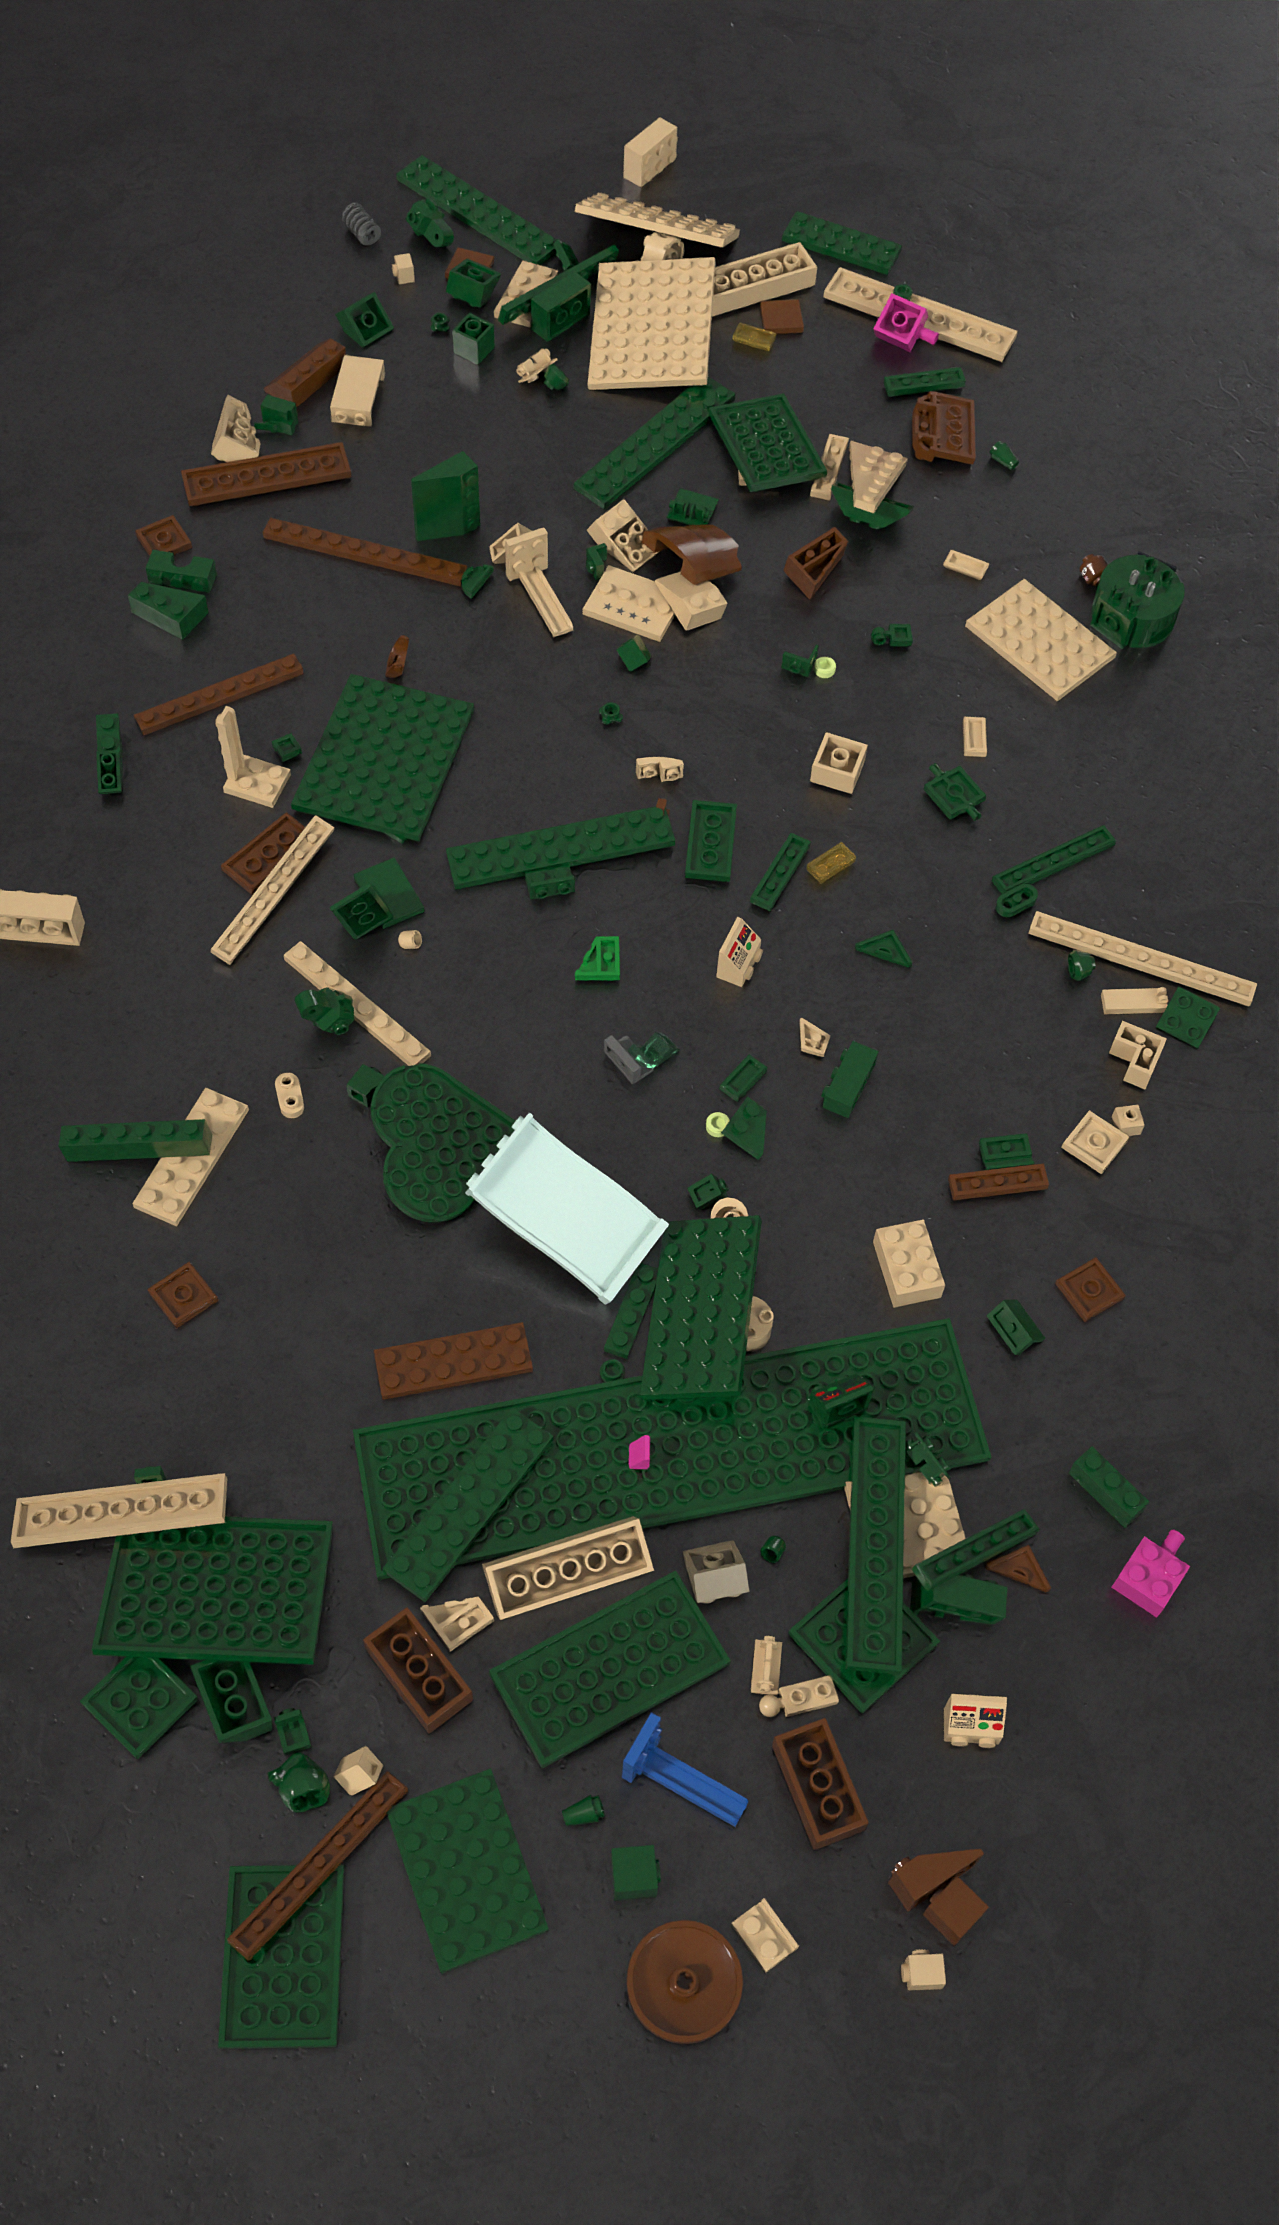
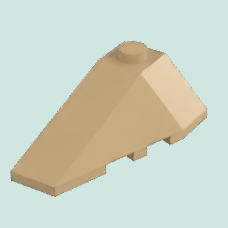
M227 395L211 455L225 462L255 458L259 455L260 441L255 438V427H252L250 424L251 416L246 403L230 395Z

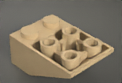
M625 499L594 521L587 529V532L598 545L605 543L607 545V553L632 572L658 553H654L642 543L643 531L648 529Z

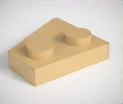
M479 1597L467 1598L461 1602L456 1600L449 1601L443 1605L431 1607L424 1605L420 1608L422 1614L449 1652L494 1621V1617Z

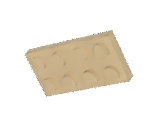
M522 261L494 310V317L498 318L502 305L558 275V270ZM531 311L517 317L513 323L531 328Z

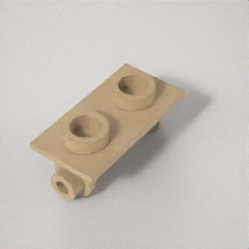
M541 349L532 356L535 364L529 358L518 365L517 373L523 377L519 380V383L524 381L530 383L538 378L537 374L541 371L542 373L546 372L548 365L555 362L557 358L551 360L549 350Z
M765 1636L764 1640L755 1639L751 1693L778 1696L782 1642H775V1637Z

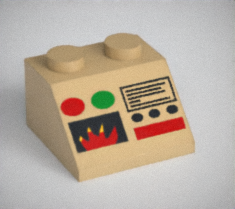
M736 918L719 951L717 978L740 987L743 986L746 979L750 980L754 971L752 966L754 962L758 963L763 953V950L760 949V937L742 918Z
M951 1694L944 1707V1741H949L954 1746L979 1743L980 1747L992 1748L995 1747V1744L999 1745L1003 1738L1007 1697Z

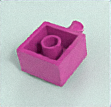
M891 293L874 327V333L877 338L908 352H911L916 340L919 338L935 345L939 337L938 332L924 327L929 317L926 308Z
M1170 1530L1161 1546H1158L1144 1536L1111 1588L1157 1618L1190 1568L1189 1565L1174 1556L1180 1545L1184 1542V1536L1176 1530Z

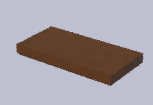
M286 812L221 864V870L253 895L306 827Z

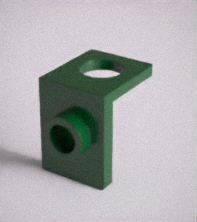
M815 645L809 659L784 651L781 668L808 677L817 660L819 645Z

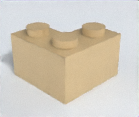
M1122 1021L1109 1054L1131 1062L1123 1081L1146 1089L1167 1038Z

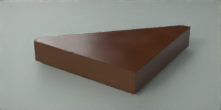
M1029 1545L986 1562L984 1565L987 1570L1044 1592L1051 1590V1586Z

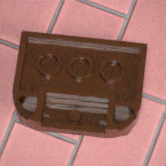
M932 391L926 396L919 397L912 412V444L916 452L915 456L920 460L932 462L935 456L973 464L976 459L974 400Z

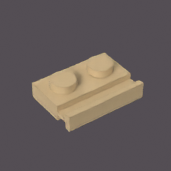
M765 1898L731 1923L735 1932L765 1973L799 1947Z

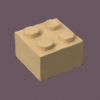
M826 732L812 765L810 781L852 794L865 762L868 745Z

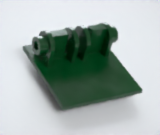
M680 488L675 500H671L669 503L670 510L666 518L688 525H708L719 499Z
M1178 986L1156 1027L1198 1049L1211 1024H1213L1220 1007Z

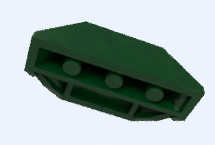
M835 482L831 486V491L845 516L850 517V520L853 522L861 523L863 521L869 523V526L875 529L888 526L908 515L914 508V506L884 497L876 511L872 513L854 507V489L851 486Z

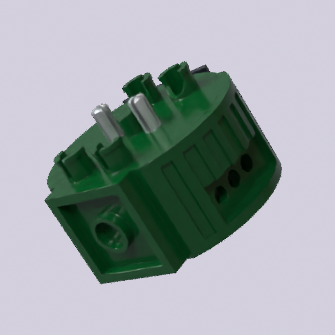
M1138 551L1137 555H1128L1112 561L1106 566L1100 577L1092 605L1090 625L1121 649L1127 645L1132 648H1145L1161 643L1173 631L1184 599V584L1180 582L1176 574L1177 567Z

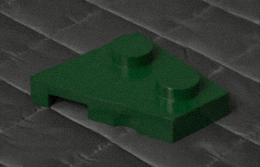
M747 1096L721 1133L759 1160L764 1152L767 1110Z

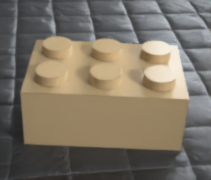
M659 117L624 146V178L642 187L667 165L672 163L677 156V127Z
M924 1220L876 1229L873 1244L893 1308L941 1298L945 1283Z

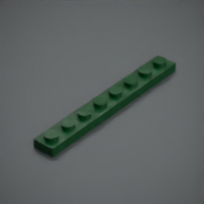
M612 245L502 305L498 321L504 325L508 322H513L522 314L529 313L531 311V299L535 295L543 292L549 286L557 283L574 271L586 280L593 275H598L599 263H615L619 249Z

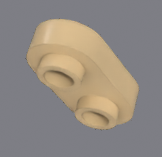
M283 1073L275 1081L280 1110L285 1117L296 1118L304 1111L299 1080L292 1073ZM284 1082H291L288 1085L283 1084ZM289 1102H295L293 1105H288Z

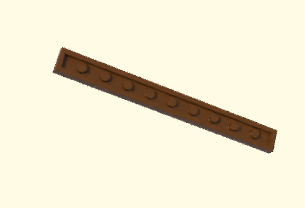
M271 517L263 531L265 539L460 587L462 585V576L467 570V565Z

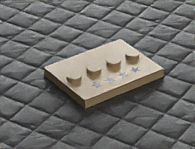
M610 565L606 568L583 608V615L659 642L662 640L675 616L655 581Z

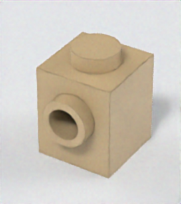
M929 1950L912 1951V1955H908L905 1964L901 1965L902 1981L907 1982L908 1990L942 1989L946 1985L943 1954H929Z

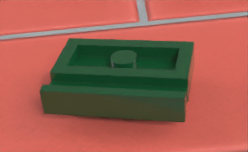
M1027 1133L980 1138L979 1140L985 1170L1035 1164L1032 1160V1151Z

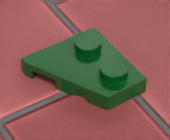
M596 936L591 944V949L587 951L583 958L582 965L575 972V980H620L619 936Z

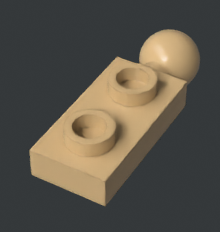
M829 1676L779 1688L780 1698L774 1695L764 1696L760 1700L759 1709L764 1716L774 1717L783 1708L785 1716L789 1717L836 1705L839 1699L832 1679Z

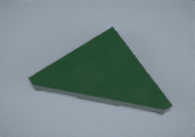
M894 930L855 944L857 951L908 968L912 967L913 962Z

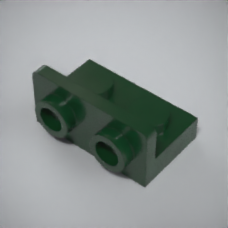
M569 865L525 872L530 899H543L548 896L565 895L575 892V878L571 874Z

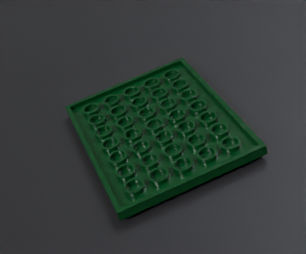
M350 674L291 802V809L419 841L474 712V704Z
M225 1516V1523L116 1536L92 1644L93 1655L314 1665L333 1521Z

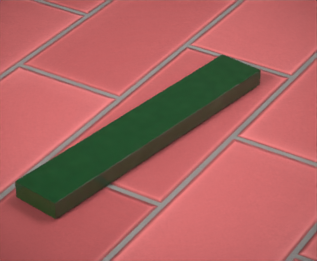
M1102 825L994 875L992 882L1001 894L1021 884L1031 885L1114 846L1116 839L1105 825Z
M1022 1509L915 1564L912 1571L925 1589L929 1591L1034 1536L1040 1529L1027 1511Z

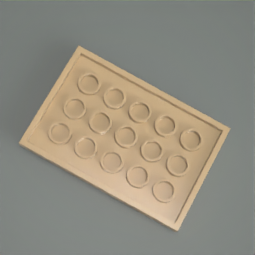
M1026 579L1017 583L969 618L965 625L1056 701H1059L1112 661L1117 653Z

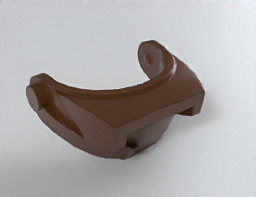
M405 635L400 636L391 649L387 661L386 677L395 678L400 675L402 676L409 644V638Z

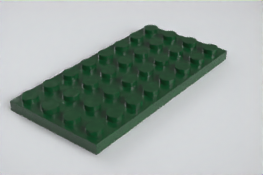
M759 1215L667 1221L669 1225L663 1234L640 1396L643 1400L741 1396L762 1220Z
M675 1570L490 1669L489 1675L541 1768H544L730 1665L731 1660Z

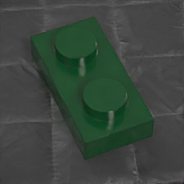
M557 239L553 245L557 251V257L563 263L562 268L566 271L579 264L571 246Z

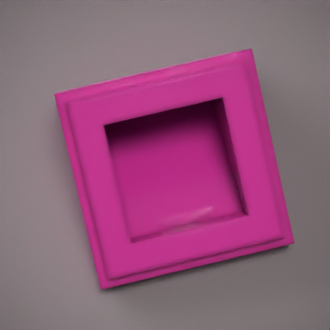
M644 1435L630 1444L629 1468L631 1469L649 1468V1435Z

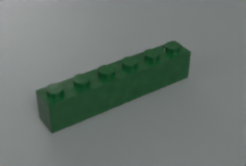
M205 1119L65 1125L61 1127L58 1147L67 1162L208 1156L211 1150L212 1133Z

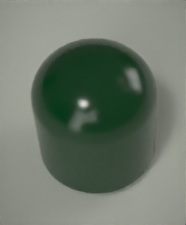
M770 1536L760 1550L762 1557L771 1563L778 1562L786 1549L785 1541L779 1536ZM768 1549L773 1550L776 1553V1555L770 1556L768 1554Z

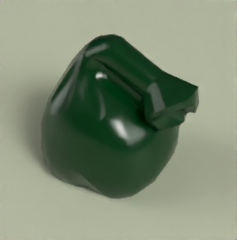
M303 1753L292 1754L280 1767L268 1772L269 1782H273L275 1786L279 1787L278 1791L282 1801L293 1812L300 1813L322 1806L328 1800L330 1784L327 1774L316 1762Z

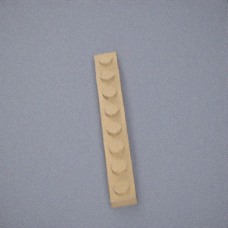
M316 815L313 817L211 948L212 954L229 965L234 961L334 831L333 826Z
M300 941L284 954V960L319 990L329 987L351 996L353 999L354 1020L408 1066L418 1065L419 1063L423 1064L431 1057V1051L304 943Z

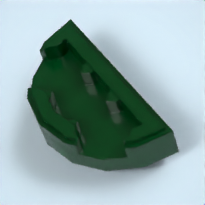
M483 564L481 567L473 568L472 566L468 568L462 576V589L465 595L472 599L494 572V566Z

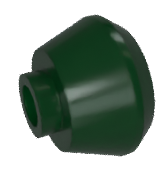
M549 364L544 375L546 378L544 383L551 390L554 388L560 390L568 386L569 378L555 364Z
M1073 950L1068 955V969L1071 978L1081 981L1090 976L1092 970H1095L1094 957H1090L1087 952Z

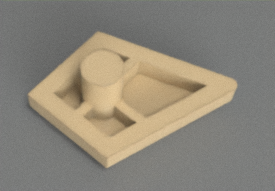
M800 1018L801 1051L824 1057L830 1035L805 1019Z

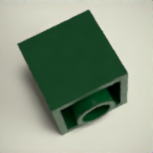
M471 313L453 329L454 353L477 365L495 348L494 324Z
M654 1845L612 1848L611 1866L614 1901L657 1897L658 1883H661L659 1859H655Z

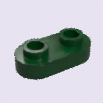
M1021 884L1000 895L996 903L997 913L1003 917H1012L1030 908L1037 900L1038 892L1036 888L1030 884Z

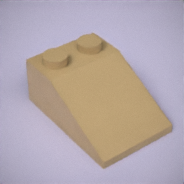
M681 572L655 580L657 587L685 630L722 618L727 602L719 589L711 582L705 581L693 585L681 575Z

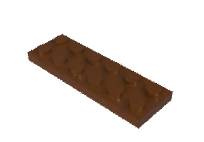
M523 1322L374 1350L382 1400L533 1372Z

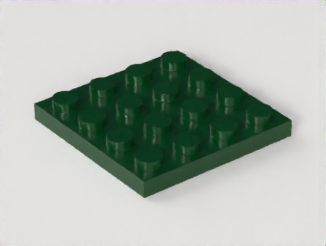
M847 1579L788 1631V1634L863 1714L937 1647L940 1640L903 1602L902 1670L900 1675L845 1670L848 1602Z

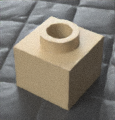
M410 253L395 255V264H392L393 276H397L399 284L414 282V268Z
M1139 1105L1115 1108L1112 1114L1114 1127L1127 1136L1141 1135L1144 1122Z

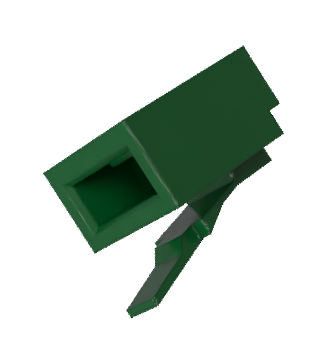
M267 395L260 405L263 423L255 422V429L269 430L271 433L280 432L292 436L298 423L296 403Z

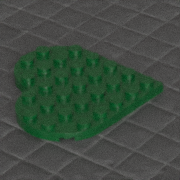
M419 1063L418 1065H403L393 1069L381 1079L371 1101V1119L374 1128L380 1138L391 1147L383 1166V1182L391 1201L403 1213L420 1221L443 1222L459 1216L475 1200L472 1196H468L465 1193L469 1189L466 1183L475 1172L480 1175L484 1170L481 1164L490 1153L493 1156L496 1155L499 1151L496 1145L505 1134L508 1137L511 1136L515 1131L512 1125L516 1120L438 1067Z

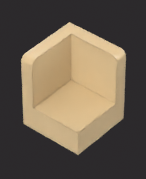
M365 1746L341 1759L334 1778L349 1795H354L376 1783L383 1764Z

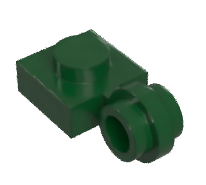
M889 624L888 631L882 627L874 628L871 633V641L875 645H883L889 639L890 646H911L913 642L911 625Z

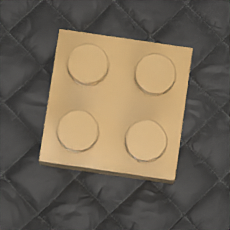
M1088 1111L1064 1141L1061 1148L1102 1174L1128 1142L1129 1136L1093 1112Z

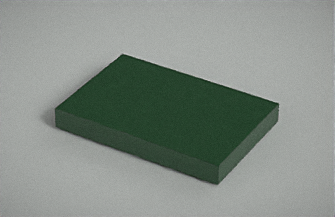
M395 857L353 874L359 888L368 883L374 885L391 910L394 917L381 924L383 929L425 912L423 904Z

